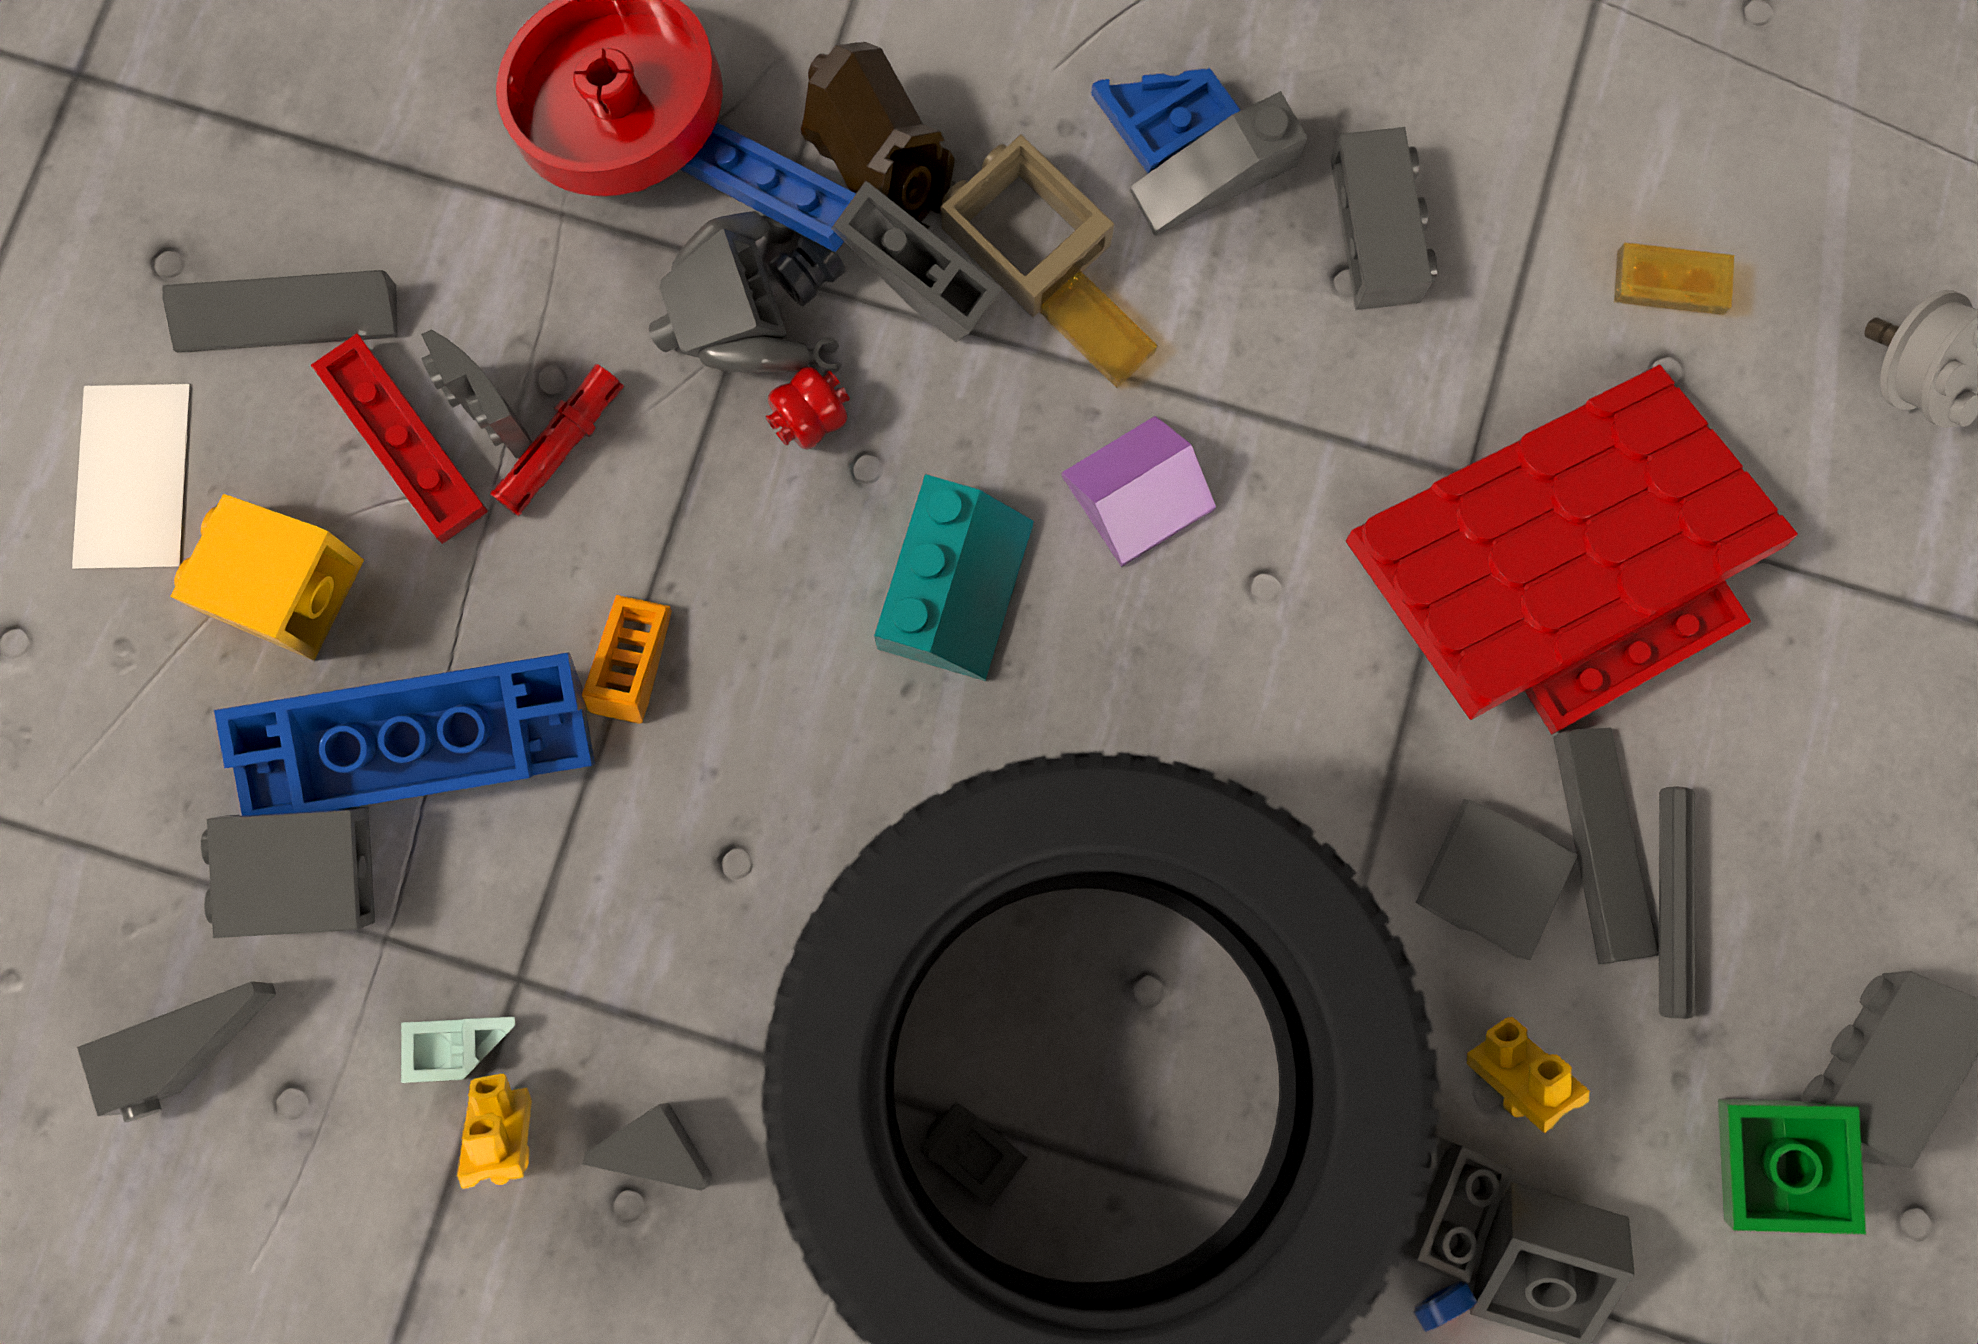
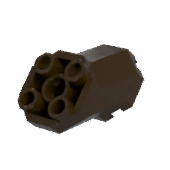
M856 42L835 45L829 55L824 53L817 55L810 64L808 71L809 82L804 117L801 124V135L805 141L814 144L821 156L835 162L850 191L857 194L865 181H867L929 229L930 225L923 223V220L930 211L938 214L941 212L942 200L951 186L955 158L951 151L940 144L941 141H945L942 133L922 123L882 48L868 42Z

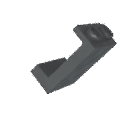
M369 807L244 816L225 815L207 819V829L203 832L201 838V853L204 862L209 865L210 888L205 895L204 911L207 921L213 926V938L358 930L375 923Z

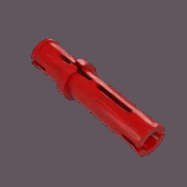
M595 364L581 385L571 394L567 401L560 400L554 407L557 413L549 421V424L518 459L506 477L491 491L490 495L512 513L520 517L532 498L546 484L575 445L580 442L584 435L590 437L596 430L594 423L609 403L623 390L624 385L605 368Z

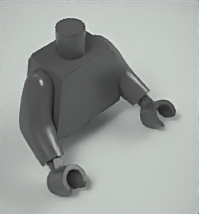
M749 211L721 216L708 221L688 240L673 261L671 271L661 279L659 289L667 314L649 324V332L655 345L664 352H669L679 346L684 354L700 358V361L705 366L729 372H799L804 367L809 366L815 368L822 376H825L828 371H831L834 375L837 374L842 366L840 363L827 364L819 356L821 352L834 353L837 351L839 344L833 338L826 337L820 339L813 349H808L805 343L782 339L787 336L755 241L764 236L772 243L783 244L791 240L794 230L766 215L761 216L757 211Z

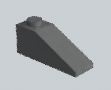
M1280 91L1231 115L1132 184L1129 191L1154 235H1157L1296 167L1308 137Z
M865 181L831 227L913 310L955 342L971 332L1002 289V287L867 181Z
M251 981L77 1047L97 1117L122 1115L123 1121L126 1123L161 1111L162 1108L159 1101L181 1093L276 995L273 983Z

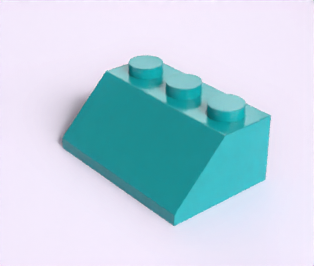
M925 474L874 634L877 650L986 681L1034 521L979 489Z

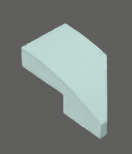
M515 1017L401 1022V1083L463 1080L515 1026Z

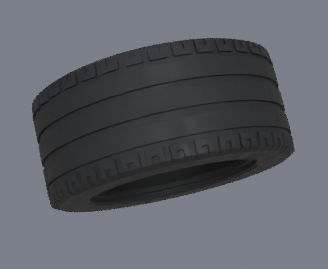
M1103 751L1061 753L1060 757L1046 758V755L1008 763L1004 765V768L992 772L989 769L951 785L949 790L940 795L938 792L905 812L902 815L903 818L892 826L889 824L858 853L859 856L850 866L847 865L823 895V900L816 912H812L793 948L795 950L789 964H786L773 1004L775 1007L771 1022L769 1021L765 1041L762 1119L763 1125H766L767 1141H765L773 1185H776L780 1197L778 1203L793 1242L798 1243L803 1253L802 1260L823 1295L826 1296L828 1294L836 1306L834 1308L836 1313L863 1343L867 1341L869 1344H1340L1349 1338L1354 1332L1349 1326L1358 1315L1366 1318L1373 1309L1372 1305L1380 1293L1383 1294L1390 1282L1385 1279V1276L1391 1266L1394 1265L1399 1268L1404 1258L1403 1253L1409 1240L1412 1241L1416 1231V1227L1411 1225L1415 1211L1423 1212L1426 1202L1424 1197L1428 1182L1431 1183L1433 1169L1427 1168L1429 1153H1436L1438 1144L1436 1134L1437 1123L1440 1121V1109L1433 1108V1093H1440L1439 1079H1437L1436 1049H1429L1427 1034L1433 1033L1432 1024L1427 1016L1423 991H1415L1411 977L1417 975L1412 962L1410 963L1400 937H1392L1386 927V924L1391 921L1373 898L1375 897L1367 886L1359 887L1352 878L1356 874L1354 869L1344 862L1328 842L1321 845L1312 837L1315 831L1292 816V813L1282 806L1276 810L1265 803L1267 797L1254 792L1232 779H1228L1227 782L1214 778L1215 772L1200 769L1176 760L1173 764L1161 762L1160 757L1118 752L1116 756L1103 755ZM1069 889H1103L1145 898L1177 912L1210 935L1233 958L1259 998L1269 1022L1279 1071L1278 1110L1270 1149L1260 1174L1234 1214L1214 1235L1176 1261L1148 1273L1102 1282L1065 1281L1046 1278L1020 1270L993 1257L961 1234L937 1209L923 1189L911 1166L900 1134L894 1096L895 1060L905 1016L916 991L928 971L943 952L965 931L1004 906L1027 897Z

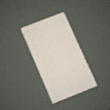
M190 384L84 386L72 569L180 566Z

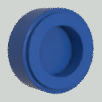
M1458 1281L1414 1306L1415 1310L1413 1312L1426 1332L1463 1314L1476 1305L1477 1300L1468 1284Z

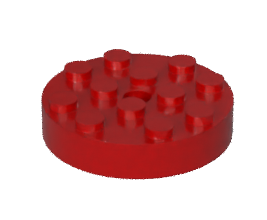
M554 0L527 20L510 42L499 67L496 98L499 114L506 130L525 161L543 179L557 187L577 194L614 196L640 192L663 181L685 166L698 153L711 135L717 122L723 98V83L717 58L701 22L680 0Z

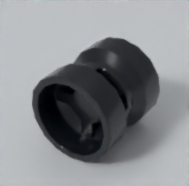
M803 235L797 239V247L790 253L782 252L768 263L772 274L781 287L802 307L817 296V288L824 282L832 283L846 272L845 266L837 252H833Z

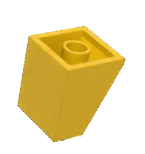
M223 494L217 506L211 508L205 515L201 524V538L191 557L185 559L179 566L174 578L175 588L170 597L198 612L315 661L364 559L325 529Z

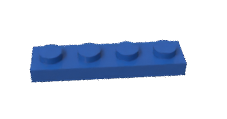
M716 122L711 135L703 147L680 169L833 252H836L844 243L831 227L856 193Z

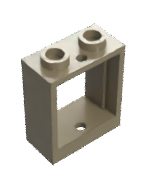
M1020 134L1007 147L1004 144L995 147L983 161L982 170L968 182L964 179L960 180L949 189L942 200L941 216L942 229L1014 300L1034 317L1111 246L1114 223ZM1019 176L1075 229L1070 236L1026 276L970 223L978 213Z

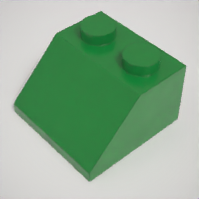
M1718 1099L1724 1221L1734 1231L1866 1235L1858 1106L1789 1100Z

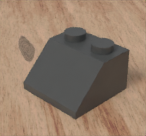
M1511 1182L1500 1202L1485 1240L1473 1290L1477 1304L1470 1308V1315L1567 1344H1591L1634 1276L1629 1217Z

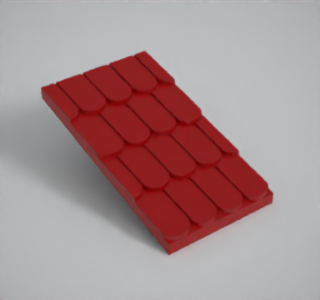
M1660 364L1588 399L1585 405L1526 433L1519 441L1434 482L1430 488L1370 517L1364 524L1352 529L1345 540L1470 721L1783 549L1798 535L1783 515H1779L1777 512L1778 508L1747 471L1744 472L1742 469L1743 465L1717 433L1708 427V422L1679 387H1675V382Z

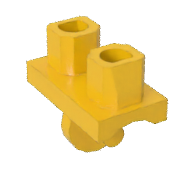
M1506 1017L1487 1030L1484 1042L1467 1053V1065L1504 1097V1109L1516 1118L1525 1116L1545 1133L1568 1111L1582 1107L1589 1102L1590 1090L1572 1076V1067L1557 1054H1547L1527 1037L1528 1029L1514 1017Z
M506 1074L473 1079L470 1081L469 1099L463 1127L457 1174L462 1189L474 1187L481 1180L491 1178V1181L497 1185L506 1184L509 1179L524 1178V1171L529 1164L530 1156L527 1141L532 1099L528 1087L511 1090Z

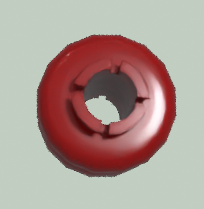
M804 367L796 373L790 383L780 385L769 393L768 403L773 413L765 416L773 430L775 428L778 429L780 426L782 427L775 434L786 446L789 445L790 441L794 440L802 449H812L824 438L825 434L840 429L847 422L848 414L843 403L848 402L850 398L844 387L834 389V387L840 384V381L831 371L826 372V375L822 376L815 368Z

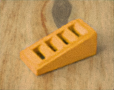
M619 595L615 596L582 692L583 700L590 713L638 724L643 722L672 613L671 606ZM628 620L652 626L648 633L624 628V621ZM620 642L644 647L643 653L619 649L618 644ZM617 665L637 671L635 676L614 672L612 667Z

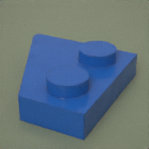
M1210 68L1188 70L1177 76H1169L1164 73L1142 75L1141 82L1110 85L1109 79H1104L1092 84L1091 95L1147 173L1157 168L1231 115L1241 111Z

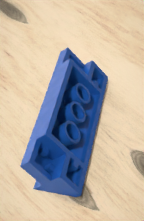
M570 652L214 710L224 768L233 767L242 816L339 810L527 779L534 775L589 767L595 764L586 705L582 697L583 688Z

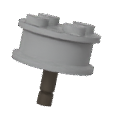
M1942 290L1930 295L1919 303L1900 326L1893 325L1877 317L1867 324L1864 333L1865 337L1888 347L1880 377L1881 392L1887 403L1902 410L1918 407L1922 409L1924 416L1929 422L1943 428H1951L1957 425L1964 427L1975 420L1978 415V309L1973 308L1967 296L1953 290Z

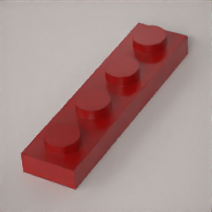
M358 333L311 364V367L439 542L445 543L489 512Z
M1724 580L1525 690V693L1552 735L1752 621Z

